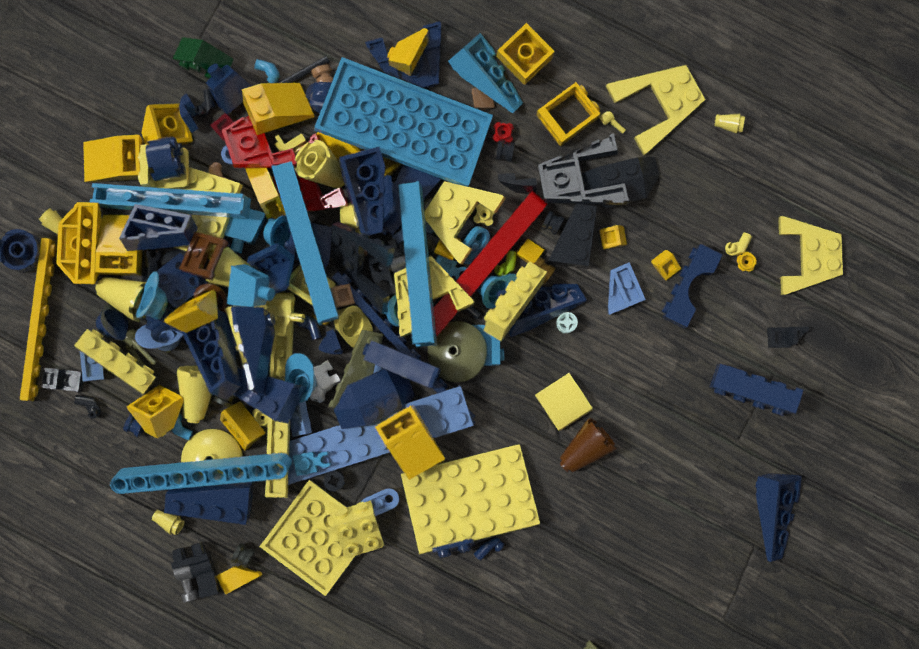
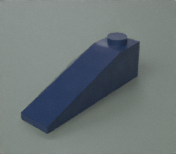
M380 147L339 157L338 163L360 232L368 236L382 232L385 164Z
M554 284L552 287H540L508 333L513 337L527 332L585 303L586 298L578 284ZM506 289L497 292V299L501 294L503 296L506 294Z
M233 306L231 307L233 327L235 333L239 332L242 344L238 346L247 361L244 363V369L249 388L258 396H263L275 336L274 325L276 321L273 314L263 307Z
M772 473L758 476L756 481V499L767 561L772 562L783 558L789 536L786 529L794 518V514H791L794 502L798 503L802 476Z

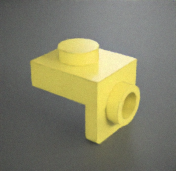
M302 134L286 144L283 143L279 135L275 136L278 141L275 145L279 152L293 148L294 153L297 154L298 150L307 143Z

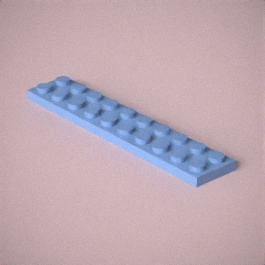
M459 386L407 403L403 409L366 426L341 429L340 425L289 441V457L292 460V464L288 470V485L389 453L390 451L384 444L375 426L411 405L416 407L433 438L474 426L462 387ZM314 451L315 457H317L321 452H329V455L322 457L323 463L331 462V466L323 468L318 465V472L300 476L296 475L293 456Z

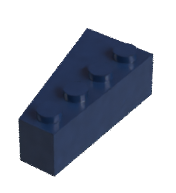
M217 309L218 319L187 333L182 331L209 392L226 400L241 387L227 314Z
M723 364L716 365L709 387L714 389L715 394L721 396L729 394L734 396L733 400L745 403L747 400L753 403V407L762 410L765 407L773 409L772 413L779 416L795 414L803 393V389L796 387V389L790 390L787 389L784 383L774 381L770 383L767 382L768 379L754 374L749 376L746 371Z
M237 368L241 387L233 394L274 421L288 424L307 387L267 376L264 395L258 396L250 390L245 370Z
M254 481L168 489L165 494L164 513L246 525L251 515Z

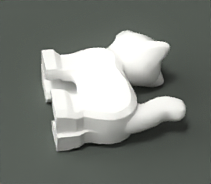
M328 360L319 366L313 367L317 379V387L310 396L312 401L322 403L325 400L326 392L331 390L334 385L341 383L337 374L328 376V370L333 369Z

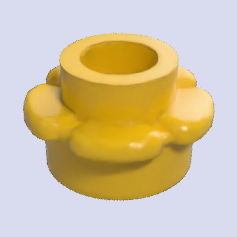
M744 252L742 255H739L737 257L738 268L741 271H752L757 263L756 257L750 252Z

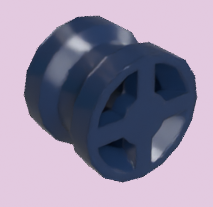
M132 414L128 416L123 427V431L132 432L138 438L144 432V429Z

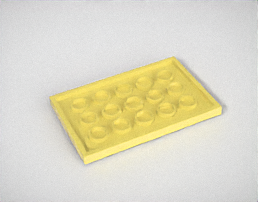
M520 444L434 465L410 480L405 473L401 474L420 555L433 552L432 548L471 538L477 541L540 525Z

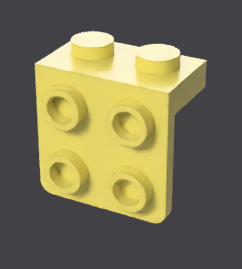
M149 144L141 145L138 155L140 162L138 180L140 185L143 187L167 189L186 188L188 186L189 151L186 148H183V155L180 156L181 163L185 164L186 175L155 181L151 175L154 173L152 167H148L145 148Z
M371 500L331 512L333 527L344 557L350 558L384 546Z

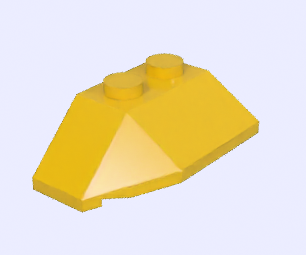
M77 202L74 208L58 223L56 264L74 284H95L99 275L95 272L96 249L102 224L99 203Z

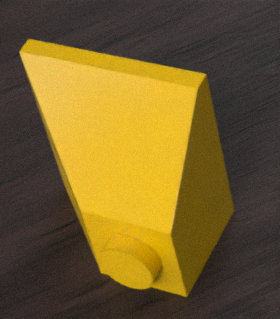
M424 28L399 41L395 48L391 47L387 55L389 65L411 76L429 41L428 29Z
M155 104L146 107L142 128L145 144H148L147 141L171 136L176 138L177 144L181 143L184 145L193 142L191 132L181 118L180 104Z
M158 385L129 404L127 409L146 433L158 439L174 428L184 399L182 396Z

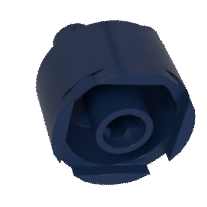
M171 136L147 141L149 145H146L145 148L148 167H152L154 173L151 175L155 181L186 175L185 164L181 163L180 158L183 155V147L181 143L177 144L175 137Z
M21 229L8 231L0 240L1 263L7 268L21 273L34 271L38 267L40 238Z

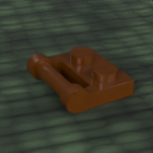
M195 232L179 269L213 281L215 277L214 271L223 250L227 248L229 242L221 238ZM216 245V248L210 259L208 267L206 270H204L203 268L212 249V246Z

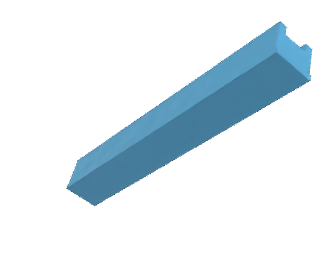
M292 161L277 166L273 165L272 170L320 326L323 323L339 319Z
M419 181L399 184L413 344H416V347L437 346L422 186Z
M92 183L94 192L93 199H90V202L99 203L100 208L132 210L134 205L138 204L189 215L249 218L251 199L244 194Z

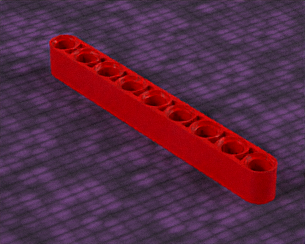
M534 191L526 197L457 279L456 283L468 296L475 292L548 204ZM449 293L445 294L434 307L436 337L458 312Z

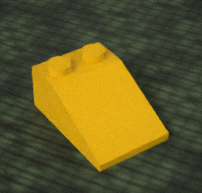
M261 83L242 89L243 103L257 135L314 117V113L300 83Z

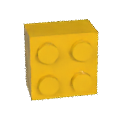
M526 23L497 50V58L525 85L553 58L555 51Z

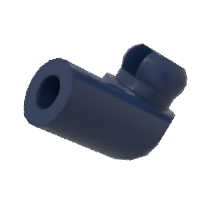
M305 315V318H302L304 319L303 323L296 322L299 327L310 330L312 340L322 338L318 322L315 318Z

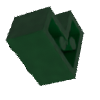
M182 37L173 56V59L179 62V67L188 71L190 69L196 72L201 71L205 73L204 77L207 79L212 77L208 73V68L211 65L217 64L222 69L225 65L231 67L234 60L204 40Z

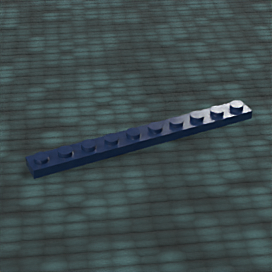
M337 272L332 277L339 286L352 283L345 273L341 276ZM350 285L355 304L396 349L403 354L419 359L421 356L413 348L409 350L404 345L407 341L399 333L397 335L391 330L393 328L392 324L386 318L382 320L377 315L379 311L372 303L368 305L363 300L366 296L360 289L354 290ZM439 378L433 389L437 393L446 391L448 386ZM469 410L473 424H475L476 422L473 419L476 416Z

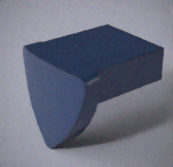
M334 329L327 331V335L320 343L318 349L327 354H343L344 351Z

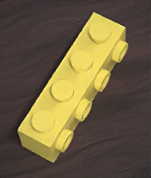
M530 261L525 268L522 266L516 275L517 279L515 282L511 280L505 290L507 291L504 296L501 294L497 299L495 309H490L484 318L486 320L484 331L502 341L542 286L547 271Z
M87 329L74 345L75 348L144 395L156 379L153 376L154 371L146 365L142 368L136 364L137 359L129 353L125 356L119 352L121 348L112 341L109 344L102 340L104 336L95 329L92 332Z

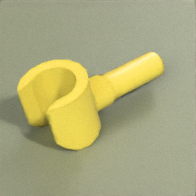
M605 112L599 117L604 125L611 123L622 134L625 132V129L616 122L611 112Z

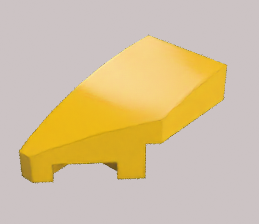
M240 565L234 566L216 577L224 593L227 594L261 576L262 573L248 568L245 569Z

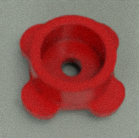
M495 123L493 140L496 142L502 140L510 143L513 139L511 136L514 128L511 123Z

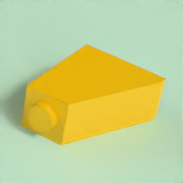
M245 168L259 204L267 218L277 219L286 215L281 197L268 168Z

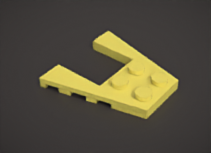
M686 65L606 84V88L615 104L651 86L666 113L668 120L635 136L634 139L643 155H646L705 101Z

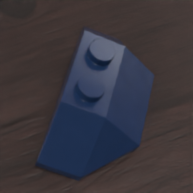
M382 369L347 385L338 404L334 408V413L341 429L366 426L403 409L405 404L414 398L415 394L408 378L387 369Z

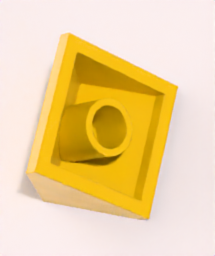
M213 289L183 303L164 319L165 323L187 333L218 319L216 292Z
M241 401L221 412L220 421L244 451L265 434V431Z

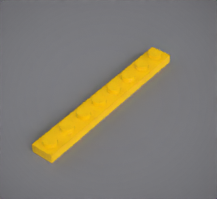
M41 238L20 394V400L34 401V398L38 395V385L36 383L41 367L39 360L44 351L42 337L46 334L44 322L45 317L49 313L47 300L52 291L50 277L54 274L52 262L53 256L55 257L57 253L55 241L48 238Z

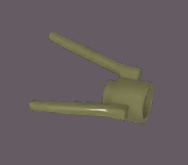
M135 329L129 330L126 333L125 340L122 341L126 344L125 347L131 352L133 357L137 359L138 364L143 368L144 364L135 351L137 349L152 364H156V361L143 347L137 344L135 340L137 331Z

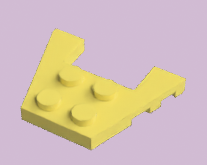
M444 181L424 212L425 220L457 262L463 264L472 249L457 240L456 236L476 205L480 203L496 213L506 198L500 194Z
M779 217V235H800L802 275L782 276L781 295H786L843 275L841 234L788 217Z
M430 256L429 266L433 300L449 293L458 312L474 305L473 299ZM406 268L394 273L400 326L399 334L402 338L412 333Z

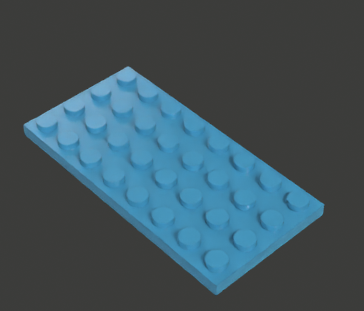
M342 57L314 131L364 150L380 147L381 154L385 158L451 183L468 187L493 115Z

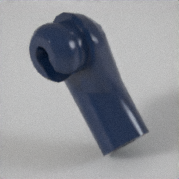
M498 537L484 542L474 555L478 560H482L493 548L496 552H499L504 547V543Z

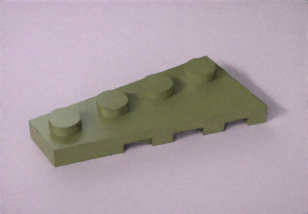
M366 330L361 331L352 351V358L344 369L345 374L341 383H338L335 390L337 392L328 407L335 408L347 385L373 374L375 364L363 360L365 355L362 352L366 343L370 344L371 340L381 344L383 334Z

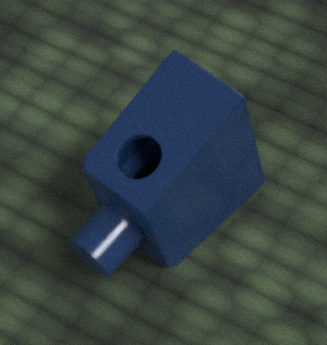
M213 64L208 68V73L212 77L206 82V85L218 106L228 115L243 102L242 89L252 85L229 65H225L221 69L217 64Z

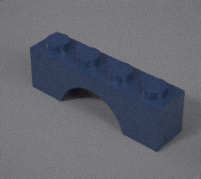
M702 244L697 246V248H692L688 256L691 260L688 266L684 265L680 272L681 281L679 284L675 283L670 293L673 297L670 302L667 301L662 309L664 313L663 319L683 329L688 327L696 310L690 302L688 295L690 283L697 276L713 274L722 254Z

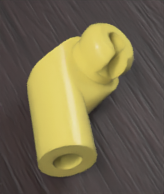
M743 232L739 242H729L726 244V253L731 256L743 254L752 236Z

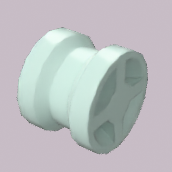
M565 312L558 317L556 325L560 332L567 334L575 330L578 321L574 314Z

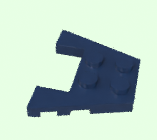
M440 21L423 26V29L426 28L429 32L428 46L425 47L411 76L389 65L383 37L365 42L367 49L385 74L424 89L439 85Z

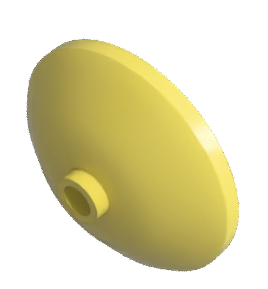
M207 429L196 433L187 441L182 451L181 463L206 460L208 456H211L213 459L243 457L239 443L229 433L218 429Z

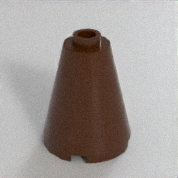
M589 418L560 456V465L565 471L575 472L617 449L608 433L602 427L595 426L597 422L593 418Z

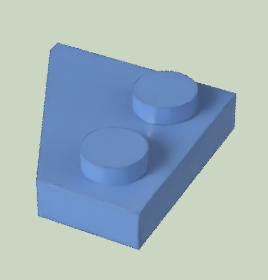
M630 262L610 270L609 315L645 300Z

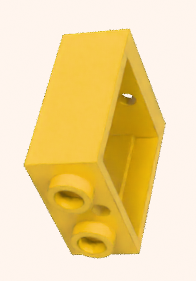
M576 82L537 110V117L559 146L573 138L600 116L599 106L596 102L590 101L587 97L586 89L582 85L579 86ZM574 94L590 117L565 134L549 111Z

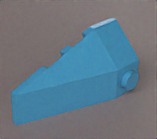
M480 33L448 62L463 79L513 113L523 102L512 82L507 81L503 75L505 70L502 65L498 66L494 58L496 53Z

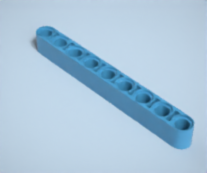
M285 453L123 468L112 478L110 487L114 492L123 494L281 479L287 474L292 460Z

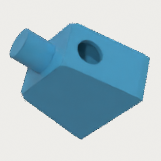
M250 209L248 219L230 218L224 236L232 239L230 248L235 253H242L244 243L255 244L267 220L265 213Z
M246 264L231 266L228 305L262 306L267 303V300L271 301L274 298L275 290L268 287L269 277L266 274Z

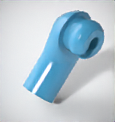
M257 59L255 69L265 71L269 83H277L280 73L273 63Z
M179 413L175 426L171 430L175 435L189 441L193 431L182 426V415Z

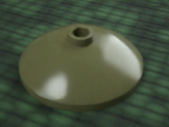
M455 321L448 323L436 337L437 346H428L427 354L430 365L441 369L439 377L450 382H464L474 378L482 370L487 359L485 338L476 327L465 322ZM453 347L457 349V352L454 355L451 354V349Z

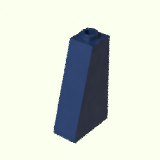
M403 165L394 184V192L392 194L393 201L396 204L395 212L383 224L382 233L386 236L388 234L393 236L402 228L399 184L419 181L422 186L424 203L441 184V180L438 177Z
M372 340L370 344L366 343L362 352L365 355L363 360L429 388H434L441 369Z

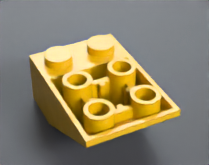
M122 135L83 142L85 182L138 180V173L140 172L138 155L141 145H144V139L140 135Z
M103 215L96 249V273L100 275L142 276L143 250L127 251L119 239L130 215Z
M414 405L407 407L375 426L384 444L409 480L445 459Z

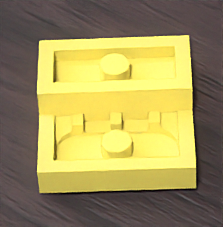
M569 373L535 395L558 431H561L593 410Z

